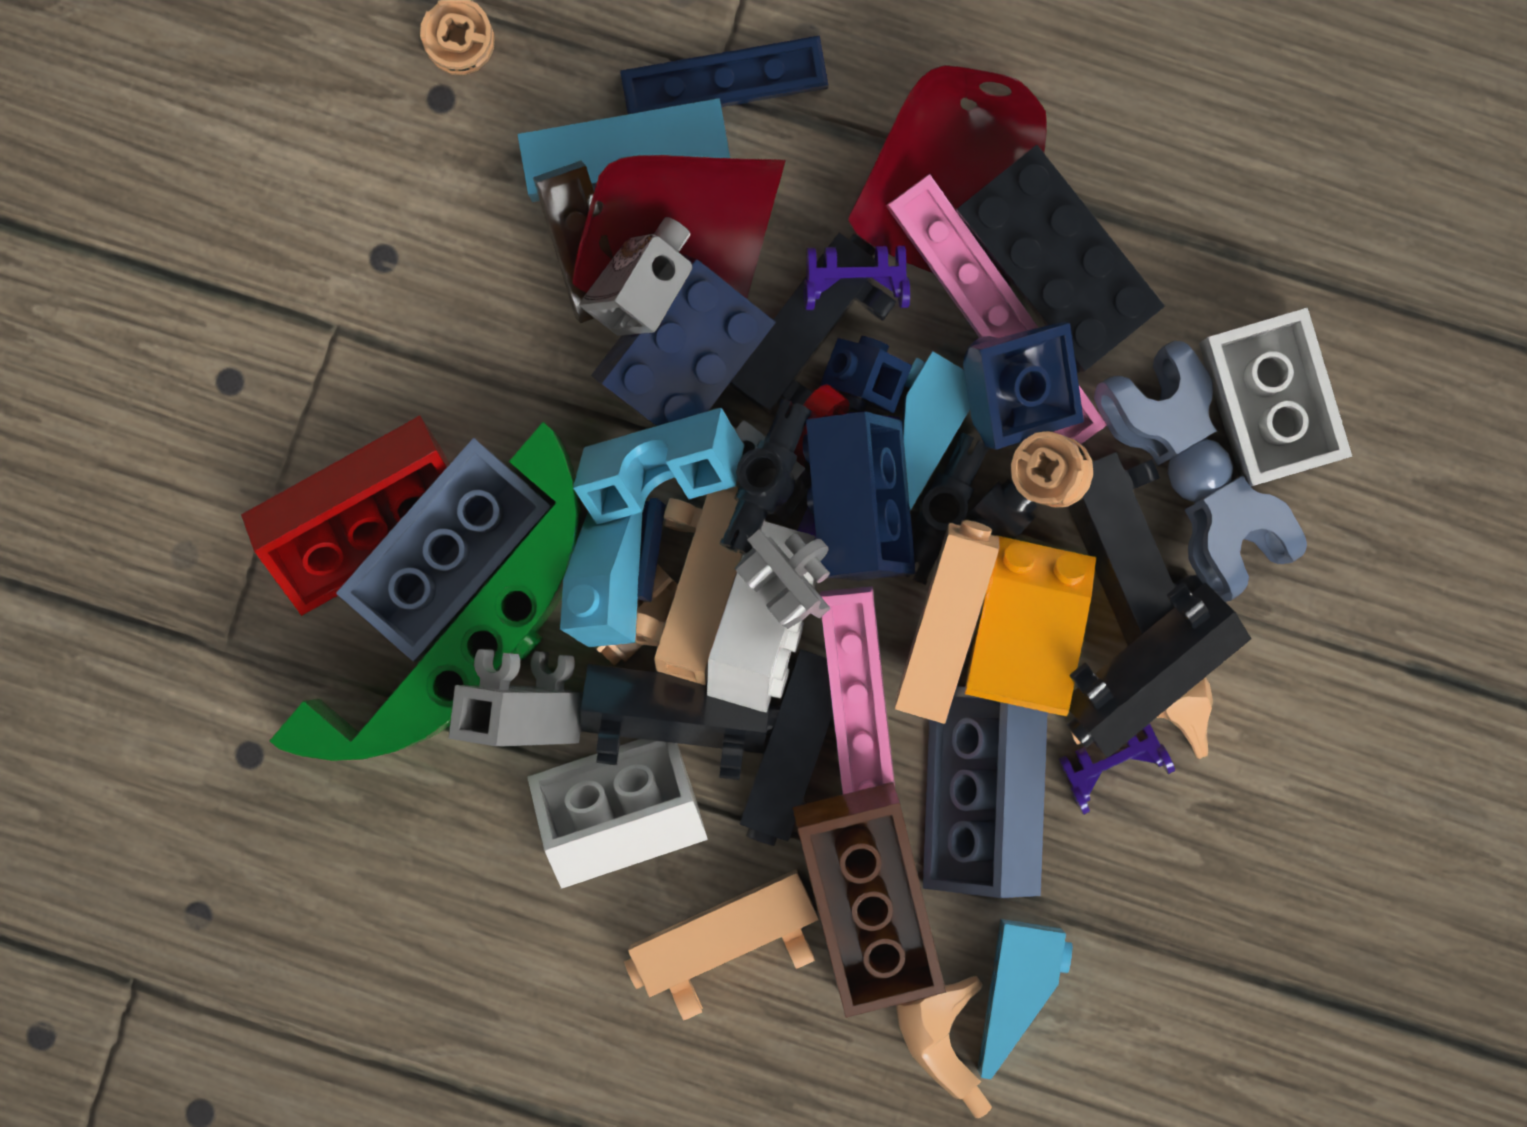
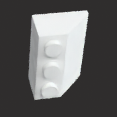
M638 739L620 745L617 765L596 763L597 754L527 777L544 851L561 889L708 840L677 743Z

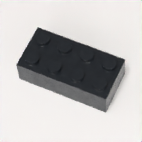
M1035 145L956 209L958 215L1039 327L1061 322L1070 323L1077 373L1086 371L1165 307L1038 145Z

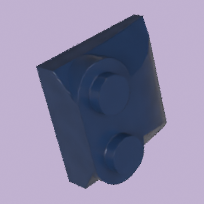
M1056 323L1001 338L984 336L976 339L968 347L964 356L963 368L971 419L985 446L996 450L1022 442L1035 433L1054 432L1084 422L1070 323Z

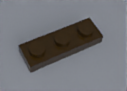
M578 161L535 176L533 180L575 318L581 324L595 319L579 306L586 292L573 285L578 249L594 190L587 166L582 161ZM597 203L594 208L593 217L600 213ZM603 235L599 241L600 249L612 259L613 255L607 235Z

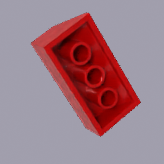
M419 415L241 514L254 552L302 616L338 596L336 592L450 463L426 423Z

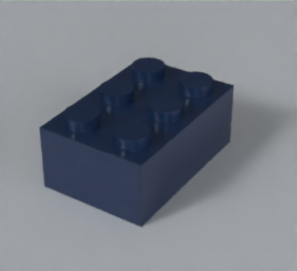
M683 254V256L691 262L692 270L656 331L653 333L621 335L591 375L655 426L707 412L776 323L699 260Z
M865 411L807 419V434L804 435L802 443L803 454L806 462L810 465L812 485L809 486L807 491V503L810 513L815 518L816 537L813 540L822 539L829 549L826 556L820 561L830 572L827 578L861 581L916 574L902 421Z

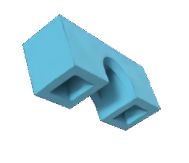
M714 409L584 447L573 489L596 524H602L643 512L649 493L662 482L672 478H676L688 499L735 487L737 481L736 470L738 462L742 458L744 444L723 409Z

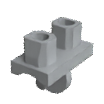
M760 529L747 539L754 548L743 557L735 567V570L756 592L776 575L780 578L786 588L767 603L766 606L782 626L789 629L805 619L810 613L817 618H821L831 609L803 576L809 572L817 583H821L829 576L830 572L820 562L829 550L822 539H816L805 544L798 534H793L785 541V545L794 554L791 559L787 557L771 537H766Z

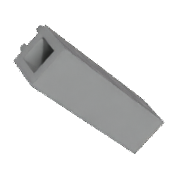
M479 649L477 651L474 667L477 675L480 677V684L455 685L448 739L491 746L579 743L583 692L564 689L565 682L574 672L575 660L573 656L559 655L557 669L552 673L548 667L549 652L535 651L531 659V670L537 679L536 686H509L510 681L516 677L520 669L519 654L503 653L502 666L499 671H496L493 667L494 650Z

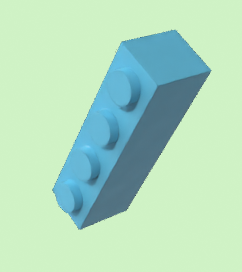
M720 98L518 134L527 191L532 202L540 201L533 177L578 161H582L587 166L595 192L601 172L609 163L620 158L638 155L730 158Z

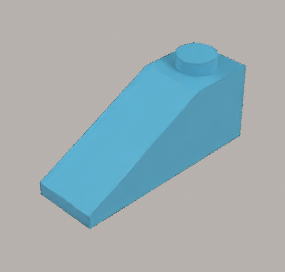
M933 351L926 362L916 358L905 384L906 387L910 388L904 399L902 419L910 510L970 410L964 369Z
M587 512L563 578L560 630L588 647L635 643L642 512L598 525L590 513Z
M1005 919L1000 920L977 1068L981 1078H993L1058 986L1060 972H1069L1073 944L1065 942L1066 933L1061 928Z

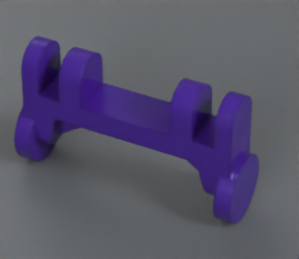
M876 246L875 267H837L836 247H825L824 268H817L816 249H806L805 310H814L815 300L820 298L821 293L838 280L845 278H873L892 291L893 296L898 298L900 308H909L910 282L906 274L905 246H896L895 266H888L887 246Z
M1150 723L1142 729L1147 739L1139 742L1135 735L1126 742L1128 748L1095 764L1092 763L1085 747L1076 750V757L1082 767V770L1076 773L1066 756L1059 758L1061 767L1071 785V793L1083 815L1090 812L1087 802L1090 801V793L1099 776L1110 768L1132 759L1155 763L1158 767L1163 766L1167 774L1175 771L1174 764L1163 744L1159 743Z

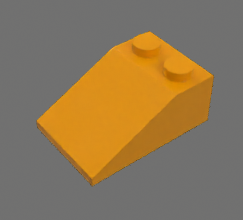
M997 536L999 537V551L974 630L965 694L1067 717L1074 689V682L1069 675L1078 668L1092 597L1096 557Z

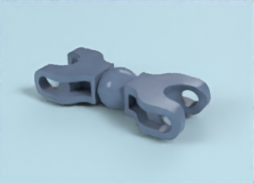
M1172 341L1158 351L1153 362V368L1162 389L1160 401L1146 398L1129 378L1123 376H1113L1100 382L1096 387L1094 399L1100 414L1115 439L1130 447L1146 450L1158 466L1169 460L1167 474L1172 488L1183 499L1195 503L1185 509L1192 523V535L1188 544V560L1203 584L1206 582L1227 602L1238 597L1248 585L1249 576L1240 555L1243 539L1254 542L1271 562L1277 564L1293 563L1301 558L1306 551L1307 541L1291 509L1284 501L1270 494H1262L1253 490L1244 476L1232 481L1234 467L1229 453L1219 443L1206 439L1207 436L1216 432L1209 418L1208 410L1213 394L1212 379L1188 344L1182 341Z

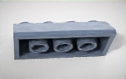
M473 438L336 594L413 662L421 661L553 506Z
M957 686L945 724L929 719L923 889L995 898L1041 896L1048 712L966 695V686Z

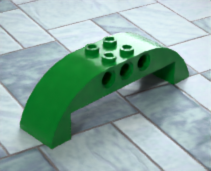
M542 422L509 462L556 502L555 505L363 729L358 732L321 699L306 700L298 706L269 740L275 747L302 757L330 761L363 760L409 748L439 734L450 726L454 699L447 695L443 687L444 678L450 671L458 673L464 685L480 684V677L477 675L474 667V659L477 653V640L481 634L488 631L497 639L498 648L493 658V667L496 671H499L502 666L503 653L519 654L520 660L524 661L543 639L537 631L546 622L562 597L563 578L582 529L583 518L581 499L573 489L576 475L571 458L561 438L550 427ZM524 592L531 599L532 610L526 619L518 621L510 613V601L516 594Z

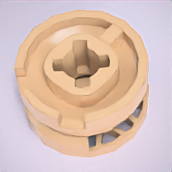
M471 0L437 1L438 4L429 12L426 11L421 22L420 38L428 57L439 69L451 75H467L478 71L489 61L494 50L495 34L487 14L477 3ZM465 68H469V70H466V71H459V70H463V69H465Z
M1050 431L1039 432L1024 439L1015 450L1011 462V475L1017 491L1026 499L1054 508L1068 507L1079 501L1090 488L1093 478V463L1087 449L1077 440ZM1079 448L1082 449L1084 455H1081Z

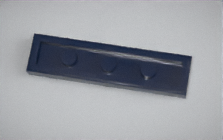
M820 35L620 70L628 114L720 98L721 107L828 89L829 86Z

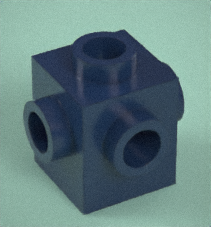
M861 335L859 342L856 343L837 338L820 386L831 385L849 400L850 410L864 412L866 406L894 413L912 365L887 353L890 346L876 339Z

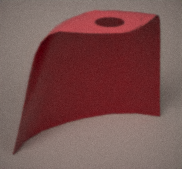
M950 65L931 69L918 80L909 92L848 217V221L856 234L873 247L887 246L888 254L895 257L896 246H905L906 263L933 273L886 205L930 174L956 210L1035 145H1038L1045 153L1047 134L1046 110L1031 90L1016 78L994 72ZM985 82L1003 84L1011 89V93L1003 96L989 94L980 88V84ZM967 98L976 102L977 105L972 110H965L961 107V100Z
M638 155L620 158L609 163L598 177L578 249L573 285L587 293L612 260L600 249L599 241L601 236L607 235L614 257L626 240L632 237L654 234L663 219L669 217L682 224L690 232L689 238L679 253L682 256L686 254L699 260L747 299L786 160ZM597 201H601L603 203L602 211L593 217Z

